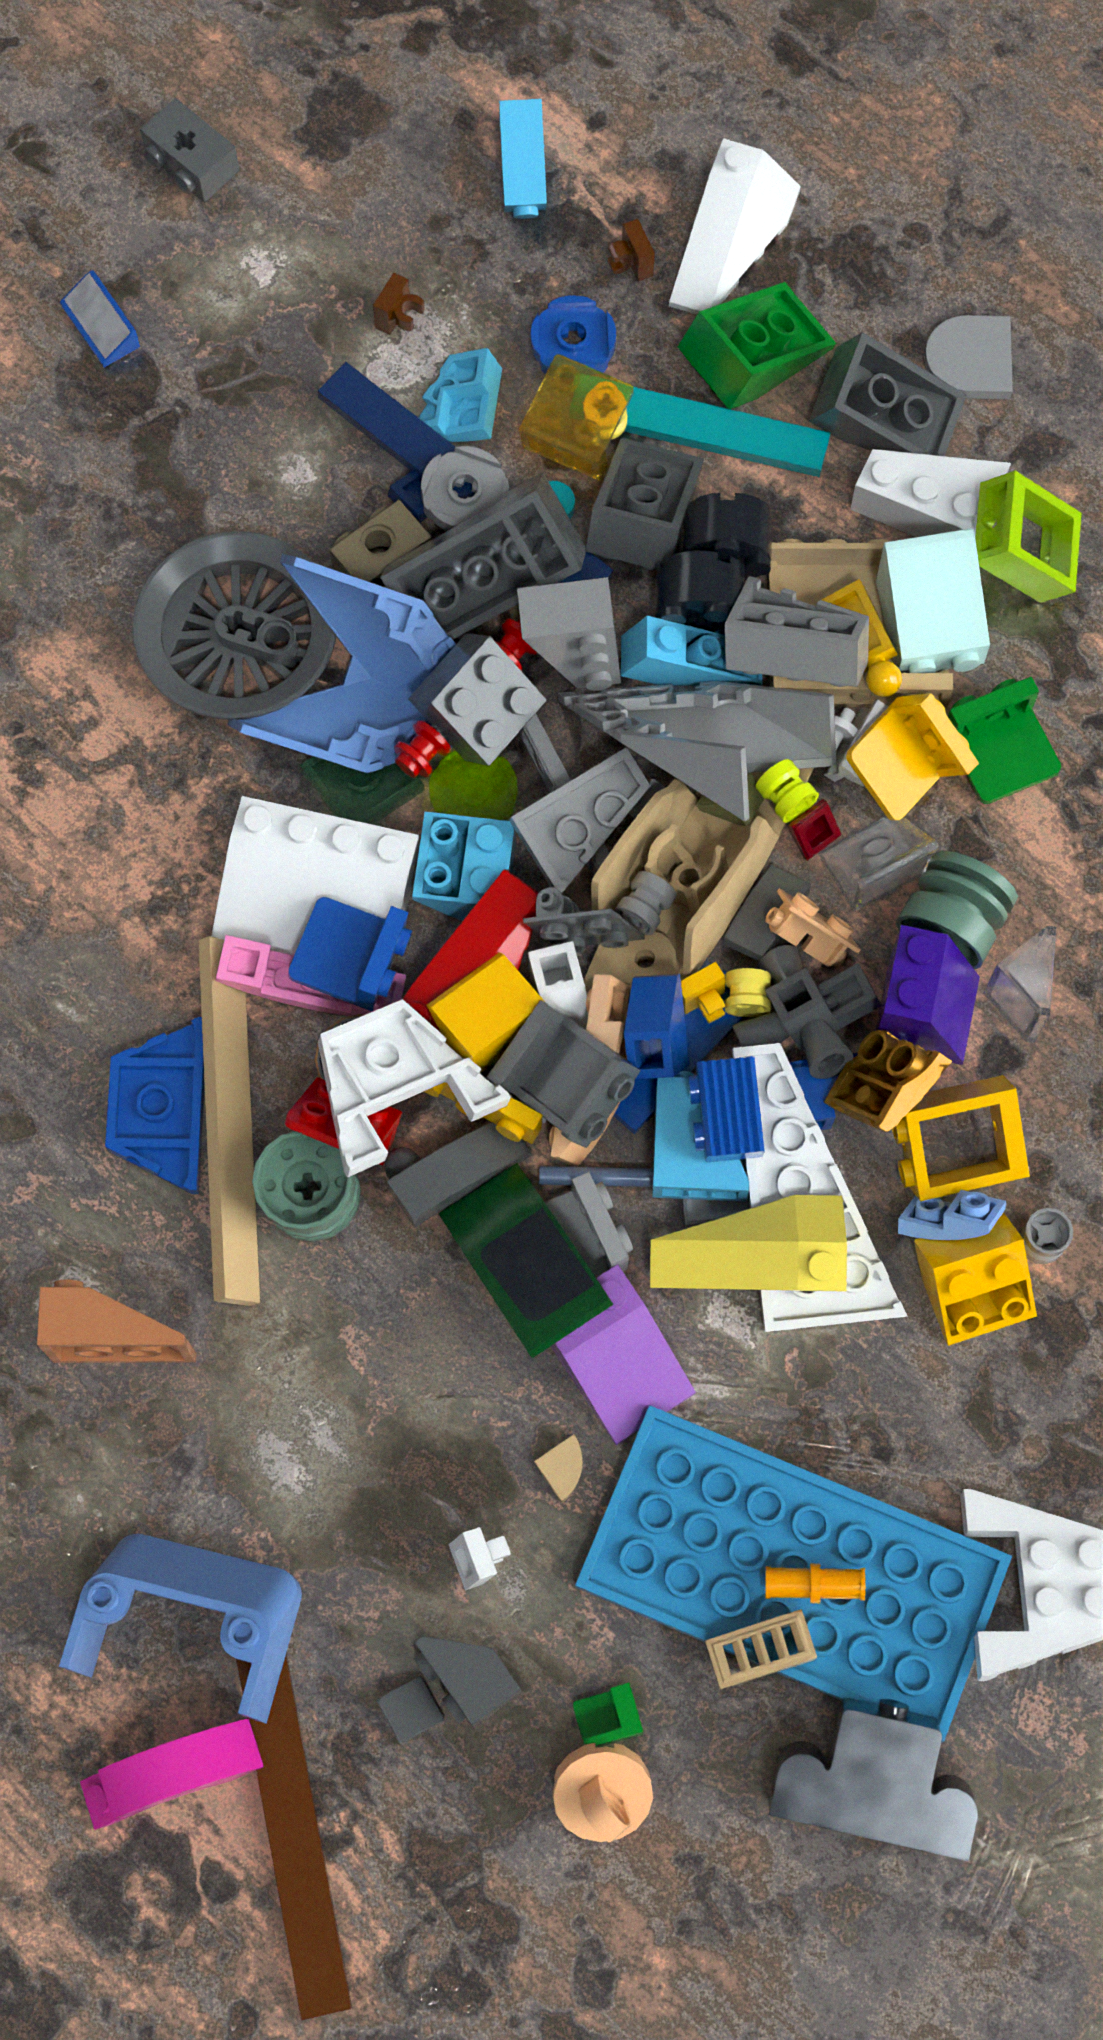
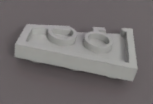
M626 747L513 815L509 821L550 887L556 888L562 893L651 785Z

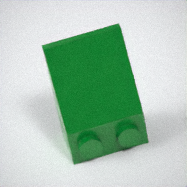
M785 282L699 311L679 343L678 349L730 410L759 399L831 351L837 343Z

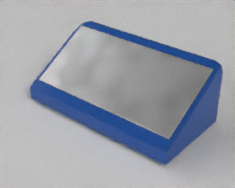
M94 270L85 274L60 301L61 307L103 367L140 348L136 330Z

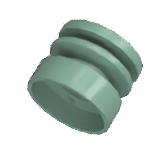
M950 851L934 853L928 862L926 872H923L919 879L918 886L920 891L911 893L897 919L896 926L898 930H900L901 925L947 934L974 969L981 968L995 942L996 934L994 930L1003 927L1008 917L1007 914L1012 911L1018 899L1016 890L1003 875L973 857Z
M295 1131L283 1134L267 1145L255 1163L252 1184L257 1203L279 1230L294 1239L315 1242L334 1237L350 1224L359 1209L362 1190L358 1173L347 1178L343 1170L340 1150L338 1148ZM309 1181H314L321 1189V1191L313 1192L312 1200H307L300 1192V1190L308 1189Z

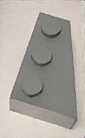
M751 576L748 577L725 622L726 669L742 671L749 675L765 674L786 677L793 681L809 680L824 682L837 687H858L868 664L869 616L822 600L818 601L816 606L796 600L795 591L784 588L781 590V594L761 588V580Z
M608 577L517 588L522 639L577 689L587 688L599 691L611 687L612 684L621 683Z

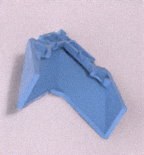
M282 553L281 565L329 628L336 634V637L351 657L342 684L302 695L289 705L263 716L241 720L233 718V720L228 721L227 725L240 733L365 773L380 770L384 766L396 763L395 759L398 755L394 751V746L398 742L409 744L415 738L416 734L413 725L417 720L424 721L431 726L429 721L416 709L408 698L454 648L455 642L446 634L423 600Z

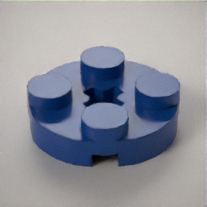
M570 295L556 298L548 303V309L544 310L539 317L537 314L531 326L532 352L535 359L539 362L542 372L549 377L577 380L580 375L590 377L601 375L608 368V362L615 352V322L608 311L605 314L602 309L596 307V302L588 297ZM569 331H577L578 337L585 338L578 344H569L563 340L568 338Z

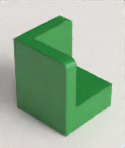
M630 1683L612 1687L608 1692L573 1703V1710L583 1745L595 1743V1747L599 1748L642 1735L644 1732Z

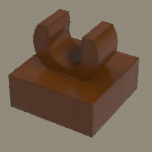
M639 219L622 224V240L608 245L611 257L607 258L613 274H620L632 268L638 282L654 276L655 252Z
M397 273L392 274L373 304L375 328L389 335L396 325L404 331L413 330V318L405 315L404 312L415 310L417 313L423 314L425 311L424 300L418 295L410 294L409 279Z

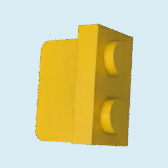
M932 693L897 697L849 748L846 754L850 766L886 817L892 821L901 820L940 777L969 775L979 764L969 749L968 741L958 733L947 717L944 706L939 700L934 698Z

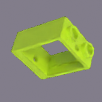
M1016 470L981 482L975 535L979 566L1040 603L1076 592L1082 513ZM1023 516L1042 527L1040 559L1021 548Z

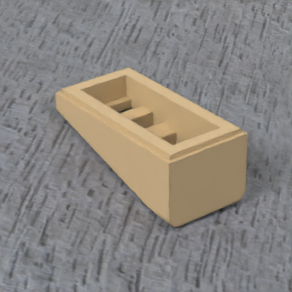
M802 1609L705 1640L720 1690L812 1662L817 1658ZM790 1626L798 1653L789 1655L781 1628ZM768 1632L771 1633L779 1658L770 1662L762 1634ZM749 1638L752 1640L760 1665L753 1668L750 1667L742 1640ZM729 1644L733 1646L741 1671L732 1675L723 1646Z

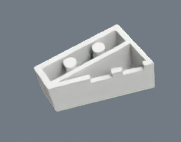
M872 449L855 485L850 510L915 537L973 528L976 535L980 483L1008 473L1011 463Z

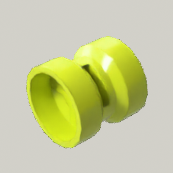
M790 759L782 760L772 766L756 783L757 791L764 799L771 800L775 804V813L784 823L797 819L809 810L819 797V793L810 783L801 780L799 777L800 770Z

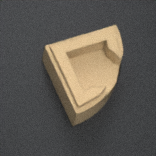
M574 1434L534 1461V1464L561 1503L567 1500L574 1492L582 1472V1451Z

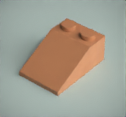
M57 1280L54 1281V1287H40L37 1346L53 1363L196 1362V1352L184 1334L90 1287H83L82 1281Z

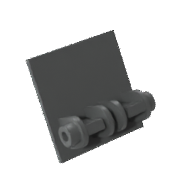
M553 887L545 888L538 893L536 917L523 918L524 924L540 934L541 938L547 939L554 945L573 941L576 953L584 951L588 945L601 944L607 948H623L628 946L629 941L645 939L643 933L612 909L585 911Z

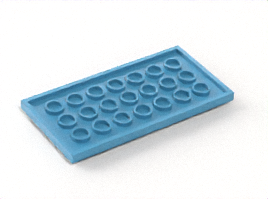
M649 1405L575 1588L702 1642L802 1609L817 1658L812 1662L776 1673L841 1701L844 1698H853L879 1704L880 1699H892L905 1703L909 1706L910 1712L932 1716L938 1720L942 1733L941 1743H943L976 1656L974 1636L978 1631H985L1012 1555ZM810 1563H820V1568H865V1601H860V1599H820V1604L810 1603V1598L766 1599V1566L774 1568H810ZM790 1626L781 1628L789 1655L798 1653ZM771 1633L762 1634L770 1662L778 1660ZM751 1638L742 1640L748 1661L759 1665ZM732 1644L723 1646L724 1651L735 1655Z

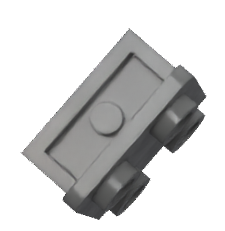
M587 1172L572 1179V1191L545 1202L596 1278L617 1264L622 1271L628 1269L629 1256L627 1252L632 1251L633 1247L624 1226L620 1224L615 1227L607 1210L613 1208V1204L603 1182L595 1184L590 1172Z

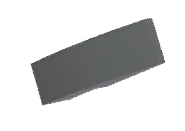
M491 1122L458 1138L389 1179L387 1185L396 1202L414 1228H416L450 1204L461 1200L514 1164H520L532 1156V1153L522 1139L520 1142H515L504 1137L496 1130V1124Z

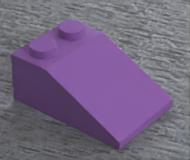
M618 1264L596 1278L614 1305L550 1346L616 1446L639 1431L649 1405L669 1412L696 1394L651 1314Z

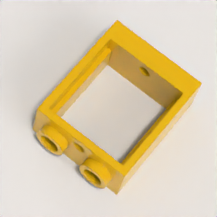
M1004 1075L929 1091L900 1120L899 1124L892 1128L895 1142L897 1144L902 1143L904 1159L898 1160V1170L904 1188L910 1187L920 1201L959 1193L960 1190L969 1191L1030 1177L1017 1090ZM989 1106L998 1160L928 1175L919 1122Z

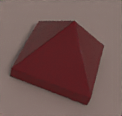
M824 799L820 800L788 825L803 858L807 861L842 835L831 809Z

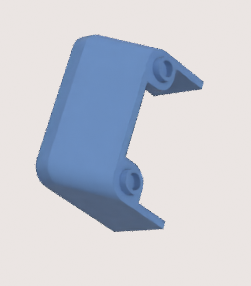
M132 1534L123 1538L82 1589L59 1667L92 1678L107 1625L118 1622L126 1615L135 1590L224 1612L225 1616L220 1631V1640L224 1650L238 1660L252 1663L238 1714L267 1724L301 1602L302 1591L297 1579L280 1568L156 1537Z

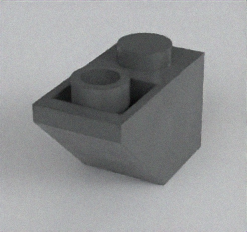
M422 1636L415 1641L421 1653L414 1657V1660L430 1683L439 1677L450 1694L444 1697L442 1701L458 1724L467 1719L474 1728L522 1693L521 1688L491 1647Z

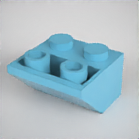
M425 811L412 899L463 921L504 869L512 873L516 831L510 821Z

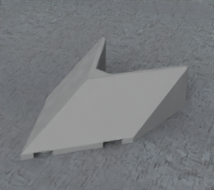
M723 681L700 682V685L695 687V691L674 692L672 684L604 689L601 690V693L584 695L575 694V691L557 693L558 702L743 821L750 819L747 772L767 771L785 759L792 760L798 769L828 767L837 763L834 694Z

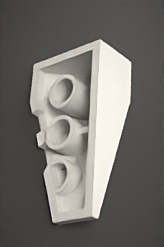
M723 138L699 206L670 297L669 307L697 315L699 311L721 304L737 286L739 278L753 262L756 263L764 254L765 247L775 235H780L788 225L800 192V185L764 150Z

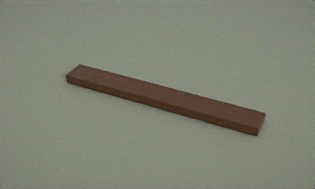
M286 1652L267 1724L249 1718L264 1765V1767L256 1770L300 2016L301 2020L350 2010L353 2007ZM236 1659L243 1694L252 1663Z

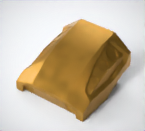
M885 1030L873 1031L861 1042L858 1056L845 1064L824 1103L853 1119L878 1130L888 1132L898 1125L900 1120L922 1100L950 1065L951 1060L935 1050L931 1051L928 1049L926 1051L917 1044L914 1045L904 1039L899 1040Z

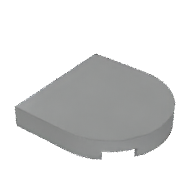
M962 315L942 322L933 330L927 341L924 354L926 371L965 393L967 399H1011L1013 387L1010 316Z

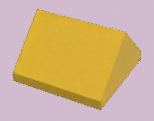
M499 952L426 1006L441 1034L447 1038V1045L463 1059L469 1057L481 1068V1073L501 1058L539 1001L544 1000L508 958Z

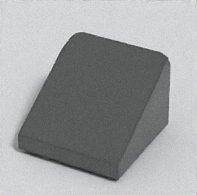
M421 1676L376 1699L402 1746L445 1721Z

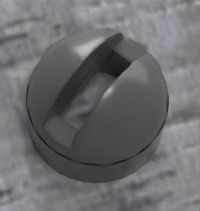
M398 1147L392 1149L385 1159L384 1169L388 1179H391L420 1161V1157L410 1148Z

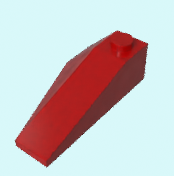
M504 869L415 980L403 1000L440 1032L426 1006L499 952L504 954L519 971L524 951L528 949L533 929L523 923V918L536 917L538 892L507 869Z

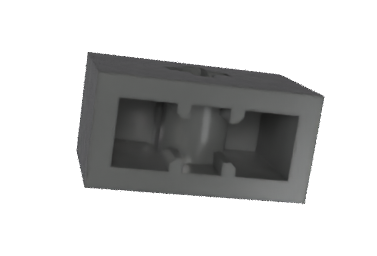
M176 97L140 129L144 145L143 154L148 162L158 170L161 168L172 175L175 183L182 191L187 194L192 192L204 203L240 171L235 146Z

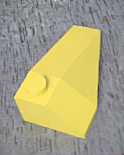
M792 1195L650 1240V1288L847 1291V1238L843 1197L833 1195Z

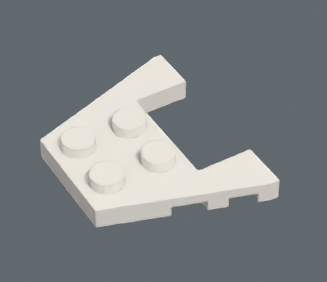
M403 999L321 1033L318 1040L343 1170L347 1178L385 1161L388 1151L367 1118L371 1114L444 1082L448 1083L471 1122L506 1107L511 1098L500 1085L495 1087L480 1074L481 1068L469 1057L463 1059L445 1043L447 1038Z
M963 1489L960 1500L964 1536L1013 1537L1015 1539L1024 1631H978L976 1633L974 1644L978 1681H987L996 1678L998 1674L1015 1668L1022 1669L1035 1664L1038 1660L1062 1652V1654L1102 1641L1103 1530L976 1490Z

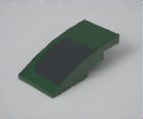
M518 1163L439 1213L442 1221L531 1358H534L614 1305Z

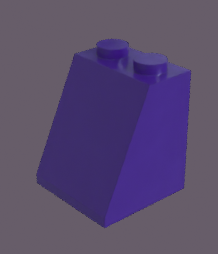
M901 925L887 967L880 1002L882 1006L879 1007L875 1031L885 1030L899 1040L904 1039L914 1045L917 1044L926 1051L928 1049L931 1051L935 1050L950 1059L951 1063L963 1065L980 976L949 935Z

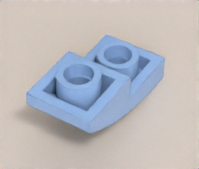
M960 1190L952 1203L942 1201L940 1198L920 1201L915 1195L898 1218V1234L930 1240H963L983 1236L990 1233L1006 1209V1201L988 1197L981 1192Z

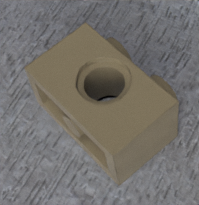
M398 500L389 507L384 506L377 509L369 517L366 524L354 532L348 531L342 534L335 541L333 547L329 549L332 568L341 573L386 588L380 577L387 564L432 540V537L403 503ZM377 546L388 548L386 552L381 554L370 552L372 548Z

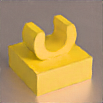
M716 962L681 981L685 1015L699 1007L709 1024L725 1015L722 1009L725 1007V1003L720 996L725 993V975Z

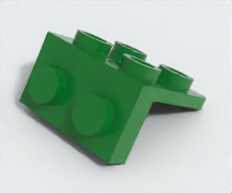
M1032 676L1018 682L1016 679L1003 681L995 686L991 693L976 698L975 695L964 697L953 704L949 711V720L958 733L968 741L969 749L979 762L971 773L966 776L979 801L983 804H991L1057 776L1061 770V763L1032 710L1039 694V689Z

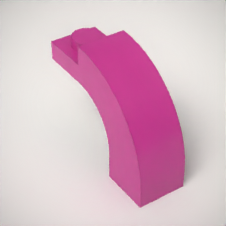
M248 1718L194 1733L127 1757L99 1769V1773L80 1781L93 1828L97 1830L113 1825L169 1800L231 1782L264 1767Z

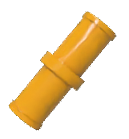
M810 1563V1568H774L766 1566V1599L810 1598V1603L820 1604V1599H860V1601H865V1568H820V1563Z

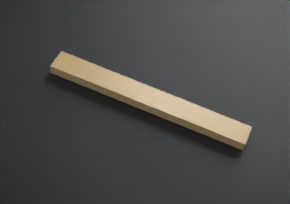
M208 936L199 940L213 1293L214 1301L251 1306L260 1303L256 1203L252 1184L254 1160L246 992L215 981L224 940Z

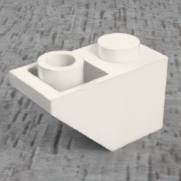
M573 941L528 952V970L535 991L547 1004L562 1011L586 1029L588 1020L586 1008L587 994Z

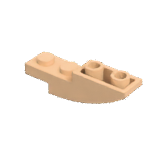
M594 974L593 986L586 998L588 1012L586 1030L627 1060L624 1029L630 986L612 975ZM620 1102L617 1104V1106L614 1108V1110L608 1117L607 1126L605 1130L607 1129L612 1117L614 1116ZM553 1125L549 1134L550 1157L569 1165L579 1166L595 1147L603 1133L596 1140L591 1141L589 1146L585 1148L565 1138L561 1134L562 1131Z

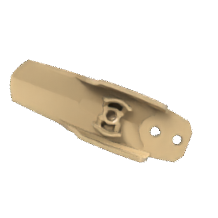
M814 768L799 769V777L803 782H808ZM766 771L748 773H752L756 781H758ZM676 778L668 787L656 792L595 873L591 883L592 911L612 909L614 911L621 898L629 896L632 892L630 884L639 871L653 873L665 880L674 888L677 897L668 910H661L659 915L660 924L652 935H645L644 940L629 941L628 946L623 948H607L599 944L584 978L586 994H588L593 986L594 974L614 976L629 985V992L631 993L632 980L636 976L680 974L682 981L698 972L744 901L786 825L775 813V804L771 800L764 799L749 825L742 826L699 811L696 805L702 794L698 791L695 794L691 793L685 783ZM644 961L654 962L648 968L639 967Z

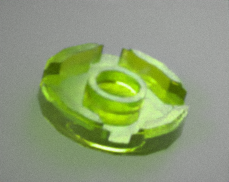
M453 751L439 762V766L431 775L429 781L430 804L435 813L507 821L513 814L518 800L517 776L510 763L501 755L500 757L497 756L490 766L467 762L456 751Z

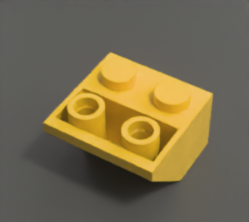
M1004 1212L990 1233L983 1236L963 1240H930L922 1238L914 1240L921 1278L948 1346L1037 1317L1024 1240Z

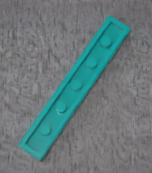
M580 375L569 411V419L585 422L583 404L586 396L592 390L599 387H611L623 394L626 401L628 423L624 432L820 477L830 440V432L729 410L590 376ZM605 406L601 408L598 412L600 413L602 410H604Z

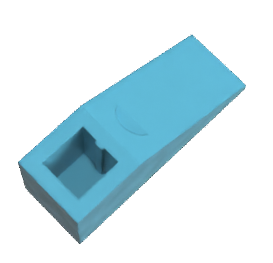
M646 616L621 635V676L656 685L672 684L673 686H699L700 682L706 681L763 685V674L749 675L742 671L726 669L725 635Z

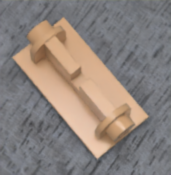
M780 888L776 891L783 900V904L779 909L773 907L766 915L765 922L769 924L770 931L795 946L799 944L806 933L810 936L801 946L802 950L826 966H840L846 959L847 953L845 950L847 947L859 954L861 949L851 937L854 930L844 920L834 914L827 919L818 913L819 907L812 900L799 892L793 897Z

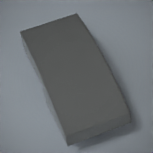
M771 865L739 910L724 936L723 944L760 961L767 952L774 949L783 939L770 931L769 924L765 922L767 913L773 907L779 909L783 904V900L776 891L780 888L793 897L797 892L809 897L811 884Z

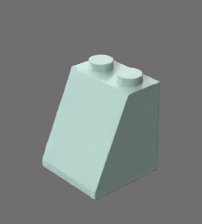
M973 528L885 542L877 573L876 586L886 631L898 653L897 656L893 657V662L900 669L901 673H936V671L953 668L957 672H965L977 668L980 664H984L990 647Z

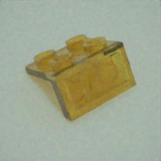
M560 354L555 355L519 427L523 448L601 481L608 467L606 449L634 394L633 386Z

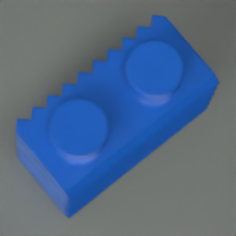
M749 1056L746 1058L739 1057L736 1059L729 1058L697 1062L696 1075L688 1076L690 1103L700 1104L701 1122L693 1123L695 1150L705 1151L706 1163L763 1157L765 1149L755 1057Z

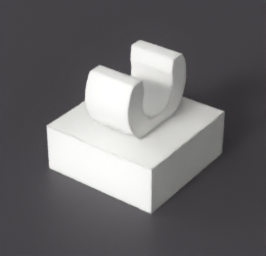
M480 1527L462 1533L448 1544L465 1590L483 1585L495 1576L497 1571L494 1564L502 1562L504 1557L511 1555L504 1536L485 1542Z

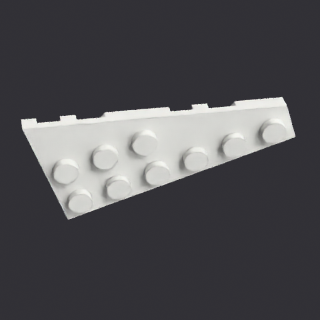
M781 1044L733 1048L732 1055L734 1059L749 1056L755 1057L765 1149L763 1157L744 1159L746 1175L749 1180L748 1196L750 1209L792 1195H833L843 1197L847 1238V1291L759 1290L764 1332L908 1317L893 1289L884 1264L880 1261L867 1233L868 1230L841 1172L830 1154L821 1129L816 1124Z

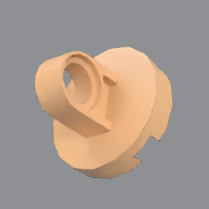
M595 1743L586 1744L568 1754L555 1772V1784L552 1792L556 1815L567 1830L581 1839L612 1842L636 1830L649 1814L653 1800L649 1770L640 1756L624 1745L614 1743V1748L606 1746L596 1748Z

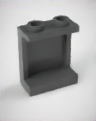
M540 1000L487 1078L497 1086L500 1085L505 1090L513 1093L533 1110L542 1114V1117L562 1131L561 1134L565 1138L587 1148L591 1141L596 1140L604 1132L607 1126V1119L617 1104L629 1096L634 1087V1080L641 1070L562 1011Z

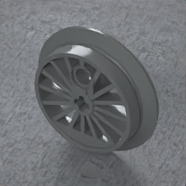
M230 531L204 536L189 542L171 553L154 569L146 580L137 599L133 615L132 630L135 650L141 667L149 680L166 698L176 705L195 714L215 719L233 720L234 718L241 720L255 718L277 711L298 699L317 681L326 668L335 646L336 634L329 628L281 565L280 559L283 553L312 563L314 562L300 550L283 540L247 531ZM241 574L256 575L246 601L242 606ZM231 575L232 605H228L215 578ZM268 578L280 583L258 605ZM207 584L220 608V612L202 598ZM291 593L299 599L295 603L274 611ZM196 609L207 618L195 615ZM309 614L311 624L292 625L290 621ZM298 640H310L308 649L299 648ZM277 641L288 643L286 647L280 650L269 648L272 643ZM194 646L188 650L178 653L181 647ZM243 659H245L261 691L260 694L244 697ZM202 661L184 680L176 673L183 668ZM234 663L235 698L220 697ZM297 663H300L299 666L292 673L290 670L294 668ZM259 665L269 669L283 682L270 689ZM217 668L208 692L205 693L196 689Z

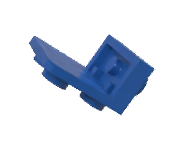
M327 897L319 898L289 967L288 976L290 980L366 1010L373 1011L378 996L387 998L396 971L390 970V966L395 954L403 956L410 941L413 930L406 928L409 912L391 906L386 919Z

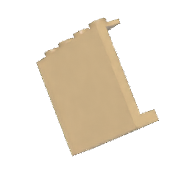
M785 539L779 543H772L768 590L781 594V590L787 588L796 592V600L816 606L818 601L860 579L886 629L876 586V578L884 543L890 541L875 539L867 543H847L842 539H830L823 543H804L798 539ZM893 658L887 660L889 662L894 663ZM949 669L936 671V673H901L902 683L896 693L888 697L877 696L869 690L866 684L867 672L863 673L858 687H837L830 683L809 680L793 681L786 677L770 675V687L834 694V707H871L877 699L889 707L897 697L932 693L934 698L939 700L944 708H948L953 692V673H949Z

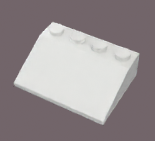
M242 796L229 840L211 937L225 940L226 935L269 944L271 945V951L295 955L314 906L319 898L327 897L386 919L391 906L406 911L415 880L420 847L419 835Z

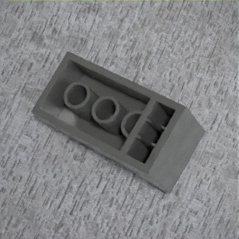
M542 472L506 492L499 503L387 564L380 578L386 588L423 600L434 614V618L453 640L519 604L517 588L556 584L580 571L586 547Z

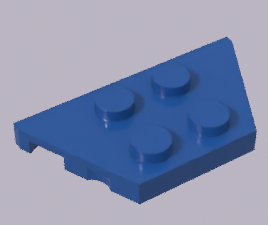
M202 1017L191 1020V1025L169 1035H166L165 1032L147 1040L139 1048H129L113 1055L110 1060L105 1140L107 1151L190 1194H199L205 1086Z

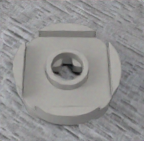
M472 446L456 447L454 452L446 453L442 457L440 453L428 463L421 480V497L424 513L436 525L446 531L502 501L504 494L509 491L508 480L501 470V464L487 451ZM465 482H469L472 484V492L475 493L473 497L463 499L458 497L456 491L452 490L454 486L462 487Z

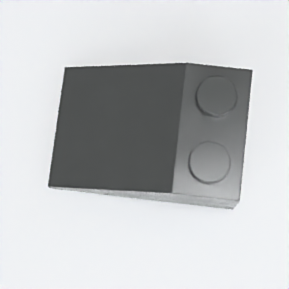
M861 332L836 347L809 422L826 432H830L833 436L846 443L871 451L876 449L945 456L966 394Z
M621 438L592 510L586 552L600 555L609 560L617 559L640 565L648 570H656L660 562L663 567L668 565V557L678 552L684 532L687 505L693 501L704 458Z

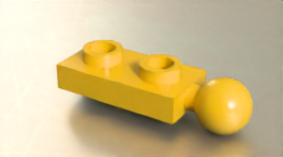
M858 579L823 598L822 601L869 616L868 664L864 673L867 672L866 684L873 694L880 697H888L896 693L902 683L900 669L894 663L887 661L897 656L898 653L865 586Z

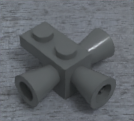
M783 945L770 950L760 959L757 969L771 974V987L765 991L776 1011L732 1025L742 1047L781 1044L791 1036L799 1050H805L809 1072L812 1077L827 1079L840 1074L845 1064L853 1060V1053L835 1031L882 1006L859 963L817 985L808 969L803 968L800 951L797 947Z

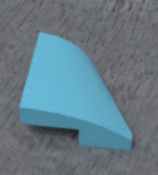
M484 348L449 355L440 369L439 378L429 386L422 397L427 405L418 418L449 442L479 441L491 439L502 367L490 350Z

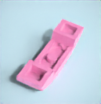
M226 935L215 980L232 988L273 1001L326 1013L352 1016L356 1014L366 1015L401 1000L406 975L396 973L387 998L379 995L373 1011H369L290 980L288 971L294 955L271 951V945Z

